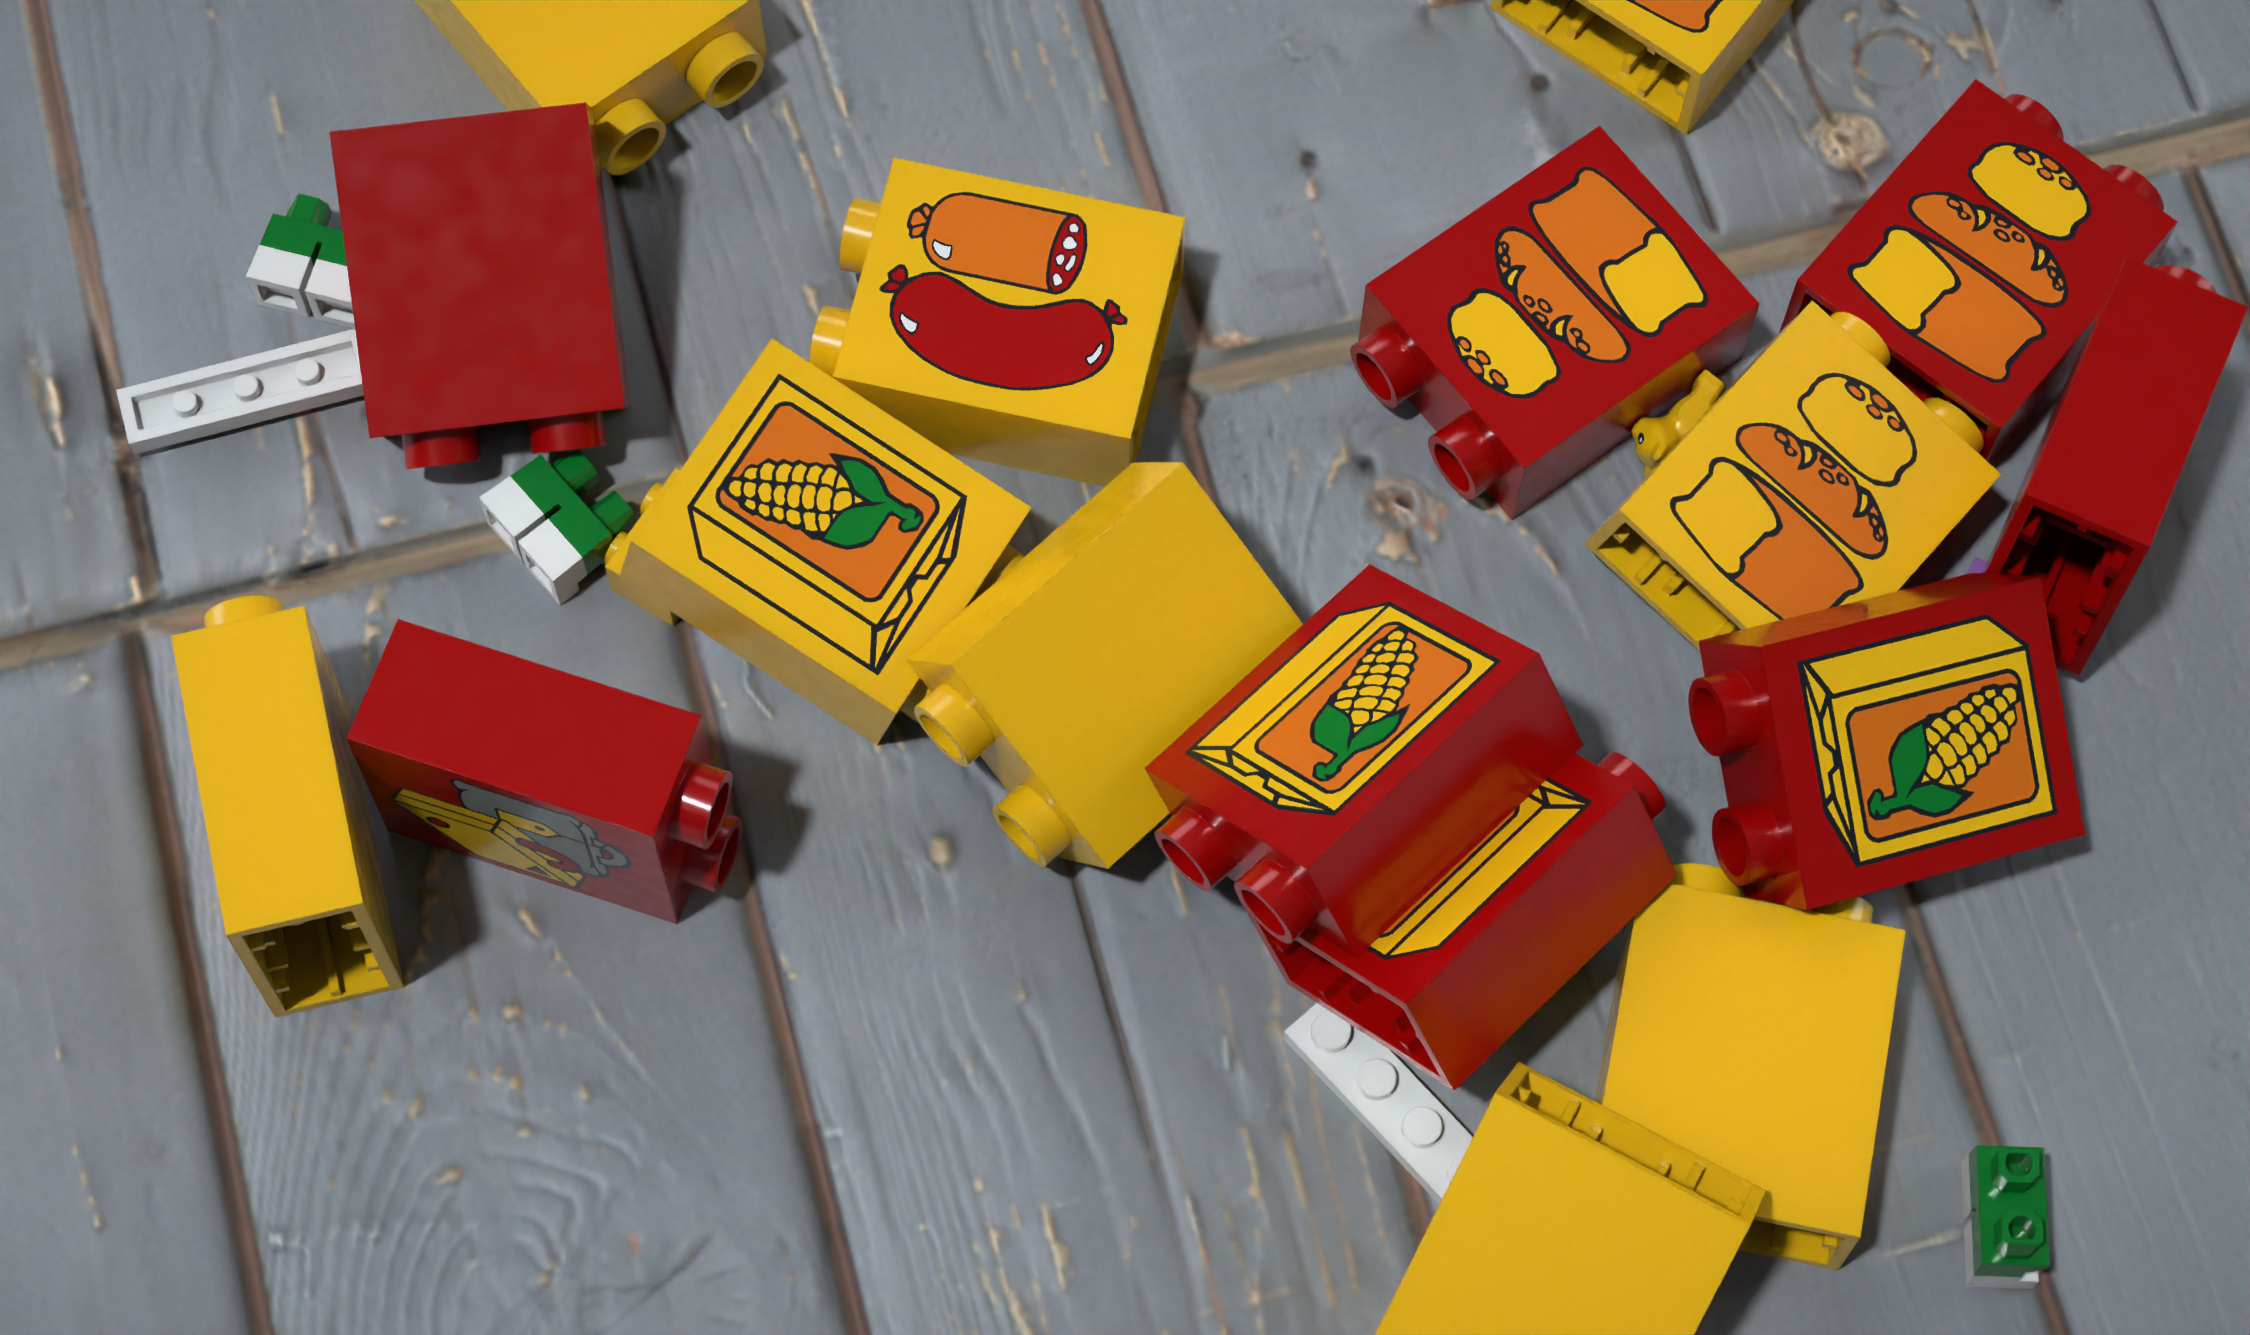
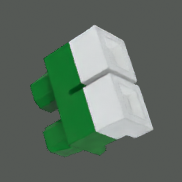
M299 193L286 216L273 213L245 277L257 305L305 317H310L312 311L314 318L317 320L355 329L343 232L339 229L327 227L332 215L328 203L320 198Z
M579 449L561 457L551 465L542 455H539L479 497L488 525L521 562L524 561L526 568L560 606L580 591L579 581L601 563L606 565L604 559L612 541L620 532L625 531L628 533L636 523L634 511L614 490L590 509L580 499L582 495L597 485L600 479L592 463Z
M1976 1145L1961 1163L1963 1222H1968L1964 1227L1966 1287L2034 1289L2039 1282L2038 1271L2050 1267L2044 1147Z

